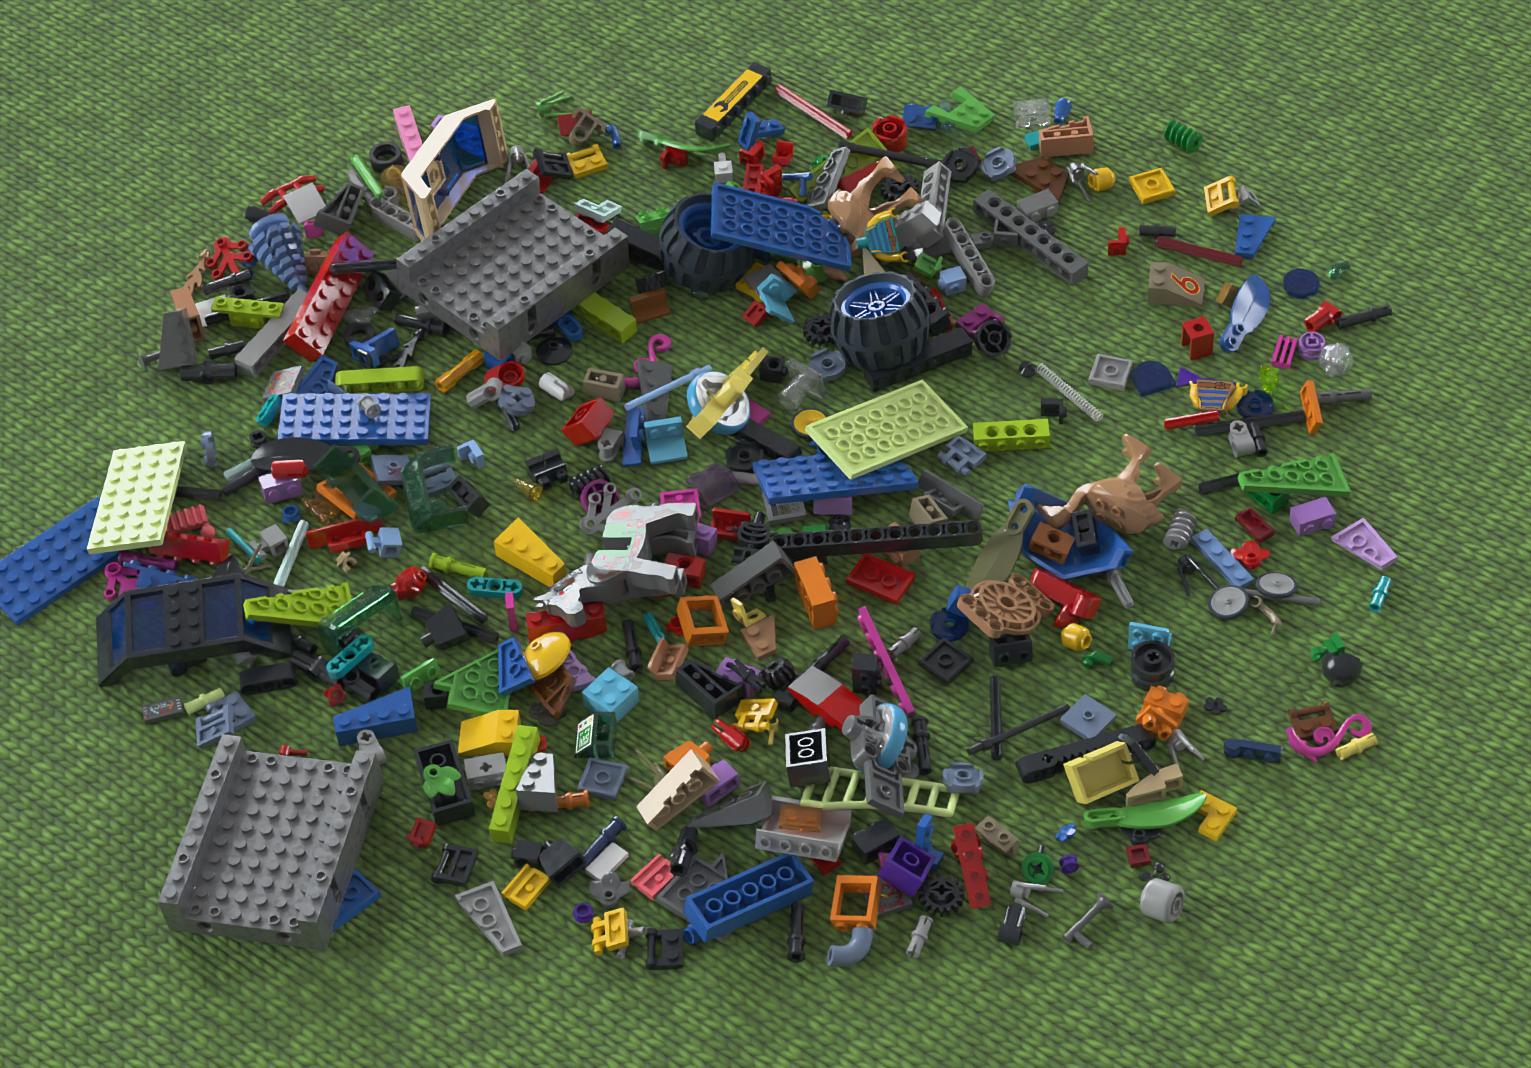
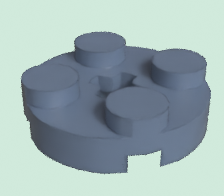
M1003 147L990 150L985 155L986 159L984 162H981L983 173L991 181L1002 179L1016 170V158L1010 149H1003Z
M822 349L815 352L809 362L811 375L819 379L821 383H828L843 376L846 372V362L839 351L834 350V353L829 352V349Z
M504 385L498 398V404L501 408L502 406L506 408V412L511 415L525 416L527 412L531 413L533 411L535 398L532 395V390L527 387L521 388Z
M212 430L205 431L204 434H201L200 439L202 450L206 449L204 456L205 466L216 468L218 467V460H215L217 450L214 436L212 435Z
M958 762L951 764V768L943 770L942 781L949 793L976 794L983 785L984 774L980 768L979 771L974 769L973 764Z

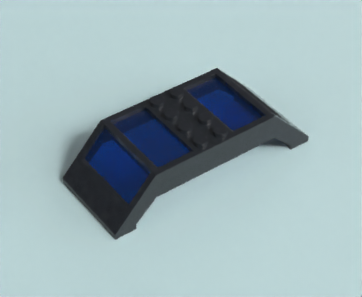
M242 573L124 591L96 617L98 686L117 685L120 679L135 669L237 653L252 652L271 657L273 660L292 657L291 624L246 620L243 607L246 599L263 596L270 598L280 593L288 595V588Z

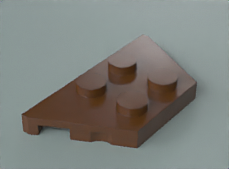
M1044 157L1015 165L1016 170L1010 174L1011 176L1037 192L1049 189L1056 200H1058V204L1060 203L1061 194L1064 192L1065 184H1067L1069 178L1068 172Z
M561 664L554 672L544 678L535 680L534 683L528 686L549 712L558 719L577 680Z

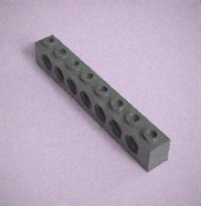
M988 189L973 199V212L993 227H995L996 219H999L1000 232L1018 233V246L1071 286L1088 276V262L1084 258L1078 256L1072 249L1062 244L1060 240L1051 236L1048 231L1043 230L1022 212L1016 210L1010 203L1000 198L998 194Z

